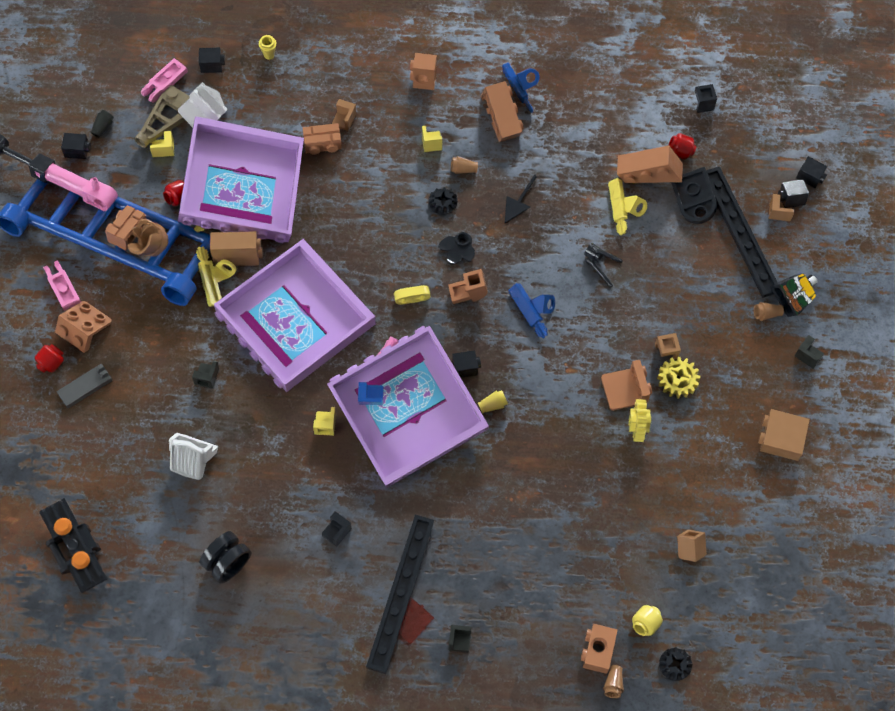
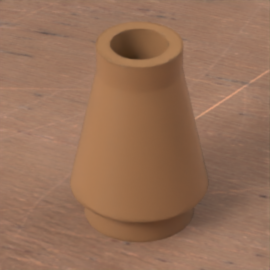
M459 156L456 158L452 157L451 172H455V174L477 173L478 162Z
M760 302L754 306V316L756 319H760V321L783 316L784 314L782 305Z
M610 666V671L603 687L604 694L607 697L620 698L624 692L623 668L621 666Z

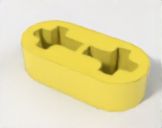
M424 285L403 288L394 292L395 302L400 305L426 301L431 297L429 287Z

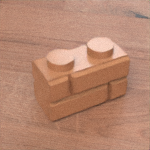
M339 123L302 127L306 153L316 155L323 151L332 153L342 149Z
M128 205L123 211L120 210L116 215V220L113 223H109L106 227L107 241L123 250H127L128 244H132L136 238L131 229L136 227L141 219H146L145 213L135 210V208Z

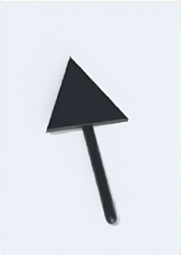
M536 175L532 177L518 201L507 196L505 223L530 208V206L521 203V201L537 178Z

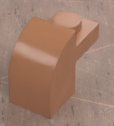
M482 269L464 273V281L448 285L453 304L471 299L475 302L484 298L488 293Z

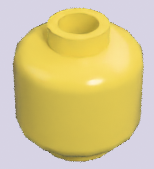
M649 605L642 606L632 618L633 629L642 636L653 635L663 622L659 609Z

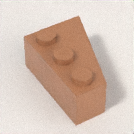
M506 81L485 87L480 96L482 101L486 100L488 108H486L488 114H491L492 125L499 142L519 137L522 134V130H524L522 121L518 120L517 105L513 103L511 98V87L507 86Z
M669 145L618 155L617 175L624 183L682 182L683 163Z

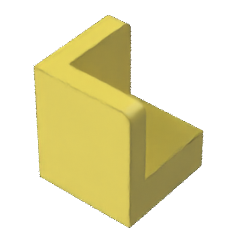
M422 126L424 152L442 150L440 131L427 132L426 126Z
M164 131V139L152 142V145H150L152 157L174 156V139L171 131Z
M331 407V412H316V420H314L313 425L314 434L334 436L335 407Z

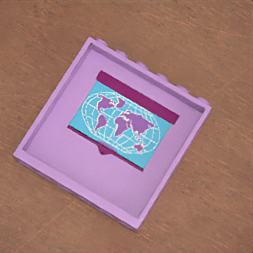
M195 116L178 222L184 225L201 226L204 229H218L222 232L256 231L257 238L272 239L280 243L289 242L292 233L304 138Z
M304 239L214 304L216 310L214 314L217 319L227 324V330L232 335L236 334L240 345L243 348L247 347L251 351L249 352L251 357L256 362L259 360L264 372L267 375L271 374L277 387L283 388L286 392L376 324L373 313Z
M422 326L415 331L414 335L402 337L395 346L391 347L389 345L383 348L379 355L367 357L364 360L365 363L348 368L347 373L342 376L338 374L332 377L330 383L327 384L386 488L489 429V425L430 326L426 328ZM359 382H367L368 385H383V405H359Z

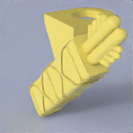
M616 178L610 181L608 186L614 222L618 223L616 230L619 235H623L627 230V222L624 221L628 219L627 213H631L636 217L642 216L647 210V202L636 195L624 197L623 182L621 179ZM642 203V210L637 212V206Z
M202 246L198 247L196 252L197 258L201 261L198 263V268L207 304L209 307H212L222 299L218 283L229 279L235 274L237 269L228 260H221L213 266L212 261H208V251ZM223 264L230 266L232 270L226 269Z

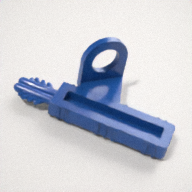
M509 62L503 64V73L516 92L517 97L522 103L526 104L530 113H533V107L528 101L526 89L535 86L539 82L540 76L538 71L529 68L516 75ZM530 72L535 74V80L531 83L526 80V76Z
M516 283L509 289V294L521 310L528 324L531 327H535L536 334L539 337L545 338L548 335L547 328H545L544 323H541L543 318L540 314H550L553 312L556 303L555 297L542 294L531 300L522 285ZM549 299H550V300H551V306H550V308L548 309L547 304H548V301H549Z

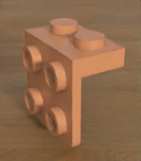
M82 301L59 315L55 333L85 353L90 348L92 336L109 326L112 320L89 303Z
M640 360L632 361L630 369L602 375L601 381L611 410L635 406L636 399L646 400V403H648L652 394V388L650 383L646 381V368L641 365Z

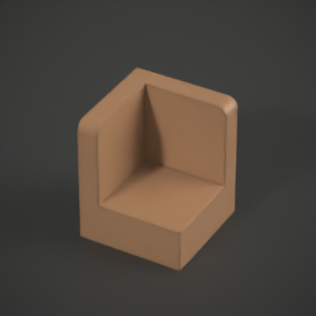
M339 99L336 104L337 113L332 124L339 123L340 129L349 131L356 116V104Z
M773 194L769 203V219L791 221L794 210L792 207L784 208L783 203L780 202V195Z
M676 333L657 336L655 348H659L661 357L673 355V359H678L681 349Z
M686 530L677 536L678 556L680 559L697 562L706 556L705 532Z

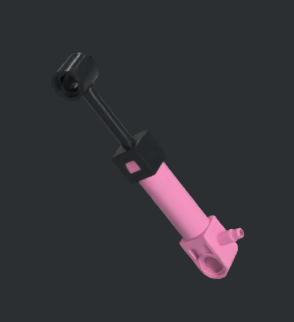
M0 134V155L6 154L29 165L32 177L44 183L50 181L83 197L84 202L102 211H107L118 198L117 192L112 187L99 182L96 177L91 178L89 181L55 165V160L38 153L34 159H31L8 148V140Z

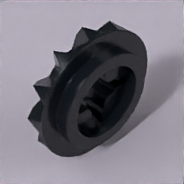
M443 187L442 189L436 188L434 192H431L428 203L435 213L449 214L457 207L458 199L452 189L448 190ZM444 196L446 201L442 206L441 198Z
M675 647L667 649L661 655L659 667L666 678L680 681L691 673L693 666L691 656L685 650ZM672 658H675L676 661L683 660L679 665L680 670L676 666L669 668L673 663Z

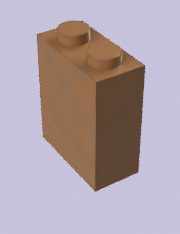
M256 231L210 233V251L214 266L221 260H228L235 266L259 265V258H263L261 238L257 239Z

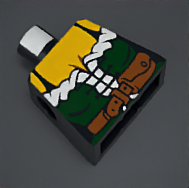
M802 273L793 275L770 286L778 302L783 306L787 317L799 315L816 297L812 287L817 284V279L813 275L806 277Z

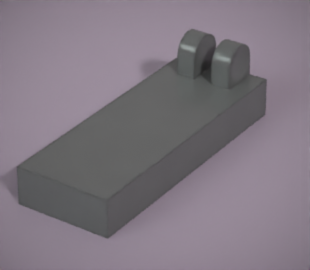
M100 364L56 392L69 409L113 380L105 367Z

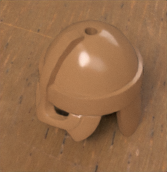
M141 219L137 226L131 229L133 235L138 238V243L128 244V249L131 253L155 257L166 249L168 235L160 224L147 219Z

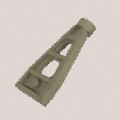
M170 85L157 100L142 130L135 136V142L142 148H146L149 143L151 144L163 136L164 131H170L184 122L185 119L179 113L171 119L166 118L161 113L167 105L178 111L190 98L189 95ZM156 119L165 124L158 131L151 128Z

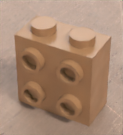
M771 409L769 414L764 415L762 426H765L764 433H760L758 444H761L760 451L799 461L803 454L810 419Z

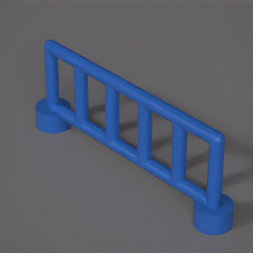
M38 179L18 205L7 203L0 211V228L6 233L16 237L21 236L30 224L166 281L161 288L163 296L179 306H186L197 290L192 279L199 270L198 263L201 261L197 258V254H195L182 274L159 267V264L180 234L202 243L200 247L203 246L208 251V254L210 253V234L202 231L196 232L193 227L184 225L181 222L120 197L114 201L107 211L99 209L82 234L60 225L80 197L71 191L49 220L30 213L28 209L48 184V182L44 183ZM127 205L131 206L135 210L145 213L147 220L168 229V245L166 249L155 257L151 256L147 262L126 253V250L119 248L117 245L111 247L92 239L114 207L123 210Z

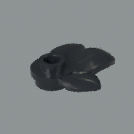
M460 232L455 237L447 236L438 245L439 249L447 251V261L449 264H457L462 259L470 262L475 255V250L472 247V238L466 232Z

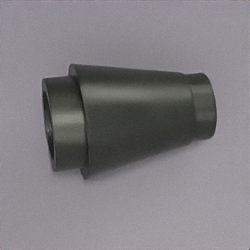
M101 110L100 113H97L90 133L100 138L113 124L114 116L105 110Z

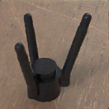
M591 243L584 253L588 257L586 262L592 265L610 287H613V284L594 261L599 262L603 255L620 263L623 260Z

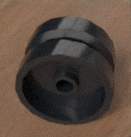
M228 531L216 538L207 547L199 563L206 571H212V576L220 584H223L233 578L246 565L252 552L245 544H239V538L232 531Z

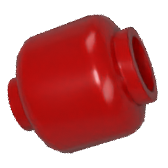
M678 133L676 136L673 135L668 144L678 158L684 160L690 155L693 156L696 151L694 139Z
M176 180L165 186L163 197L167 204L174 207L180 206L184 181Z
M53 344L50 346L44 345L35 355L36 367L43 373L46 371L53 373L63 363L64 358L62 355L64 353Z

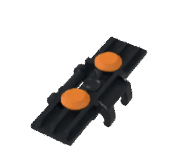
M65 498L39 511L52 536L46 542V546L54 554L61 568L60 573L64 575L71 572L81 593L106 581L107 577L93 551L99 552L101 548L90 534L91 529L89 525L85 523L78 524ZM65 543L72 559L66 561L58 544Z

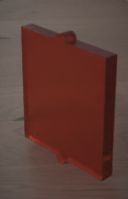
M410 598L399 635L412 644L434 617L424 609L423 605H419L414 599Z

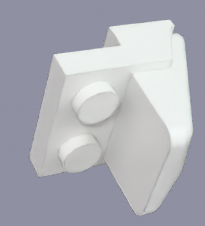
M203 82L178 109L179 114L192 128L195 116L217 121L227 111L220 93L206 86Z
M176 433L169 439L170 470L182 476L200 480L203 477L206 463L217 454L218 446Z

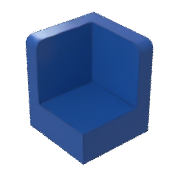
M359 382V405H383V385H368L367 382Z

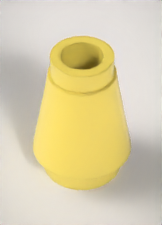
M265 35L260 39L259 47L264 57L270 60L274 58L276 40L270 35Z
M496 390L481 402H478L482 413L502 409L505 405H508L502 390L499 392Z

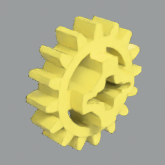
M678 357L677 361L670 358L669 363L665 361L663 367L659 369L660 374L657 377L658 380H661L659 387L664 386L663 392L669 391L670 397L676 394L677 399H679L680 395L683 394L686 398L688 392L693 394L694 388H697L699 385L700 376L697 375L699 369H693L694 363L688 364L687 358L684 361H681L680 357Z
M636 399L634 409L630 408L629 432H633L634 442H644L646 433L650 432L651 415L650 410L646 409V400Z

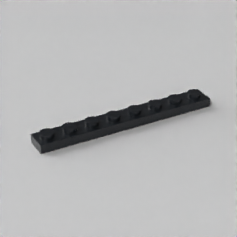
M720 166L706 170L717 201V207L762 298L773 295L774 293L770 286L778 282Z
M416 514L414 516L366 669L383 674L387 673L434 525L433 519Z

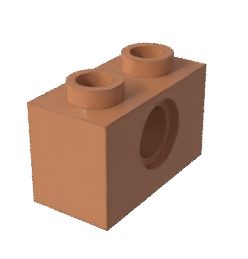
M415 53L414 60L410 62V80L413 81V88L434 90L437 55Z
M593 624L591 629H587L585 641L588 642L587 649H583L580 660L584 661L583 668L605 674L608 673L617 629ZM593 645H601L604 651L596 652L593 649Z

